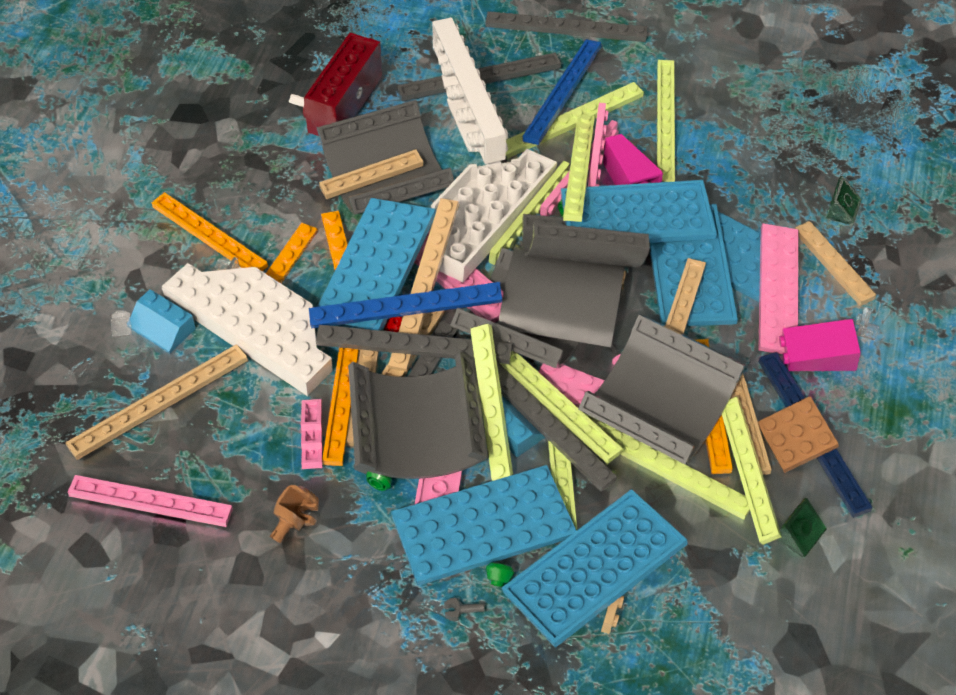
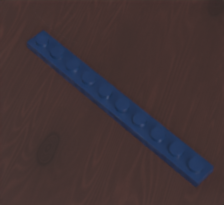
M777 352L759 357V364L786 408L805 399ZM834 449L817 457L851 516L854 518L871 512L872 505L838 450Z

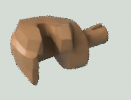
M287 486L276 502L274 515L279 518L280 522L270 537L281 544L291 528L300 531L303 526L315 525V518L304 514V512L308 509L312 511L319 510L318 497L302 486Z

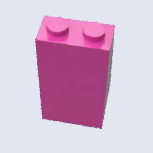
M622 134L605 138L603 164L615 185L662 182L663 172Z
M853 319L783 328L782 336H779L780 347H784L783 362L784 365H788L789 371H857L861 352Z

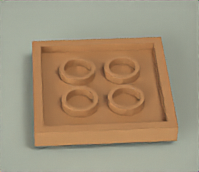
M811 396L758 421L759 429L784 473L839 447L836 438Z

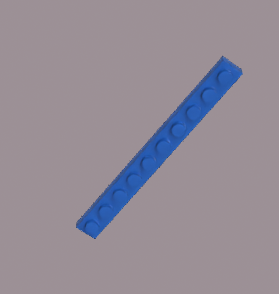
M588 39L584 41L523 134V142L540 144L601 49V42Z
M500 282L313 307L309 308L310 326L312 329L319 328V325L334 326L501 303L502 294Z

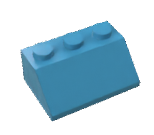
M151 289L136 302L127 324L128 328L168 353L175 350L196 329L193 315Z
M502 396L509 449L518 458L545 437Z

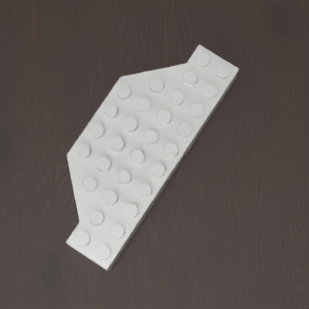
M452 18L433 21V49L438 58L439 65H441L443 85L448 97L447 103L468 152H480L485 164L505 160V155L508 151L506 139H508L507 129L503 128L502 119L497 115L496 106L491 103L490 93L486 92L485 82L480 79V72L475 68L473 57L470 58L469 48L464 45L463 35L459 34L458 25L454 23Z
M526 149L519 158L511 159V162L501 163V161H496L484 166H477V164L469 165L431 205V208L437 211L440 198L459 202V208L439 271L464 282L490 253V250L556 171L557 162Z
M187 263L162 286L165 299L193 315L195 321L232 346L237 344L244 354L306 396L333 371L332 358L317 349L315 328L311 329L309 308H313L312 304L256 267L201 272Z

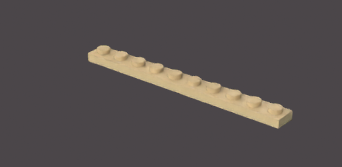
M440 198L411 294L433 291L459 208L458 201ZM426 313L403 316L399 333L420 334ZM392 353L388 366L390 369L408 372L413 355Z
M237 344L67 441L68 449L76 460L84 457L248 361L247 356Z

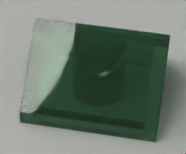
M840 176L826 218L853 225L862 199L843 176Z
M804 498L785 521L780 530L782 537L777 539L779 543L801 557L807 556L827 530L808 498Z

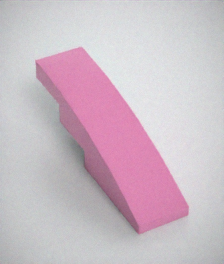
M322 399L302 400V469L322 468Z

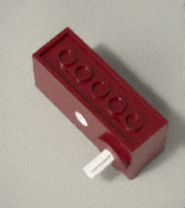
M350 32L304 97L295 94L290 95L289 103L303 107V115L306 118L308 133L319 136L317 127L352 118L358 114L382 78L380 41Z

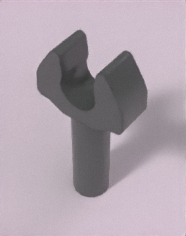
M450 598L444 602V608H454L455 611L445 612V618L450 621H458L462 613L484 612V603L462 605L457 601V598Z

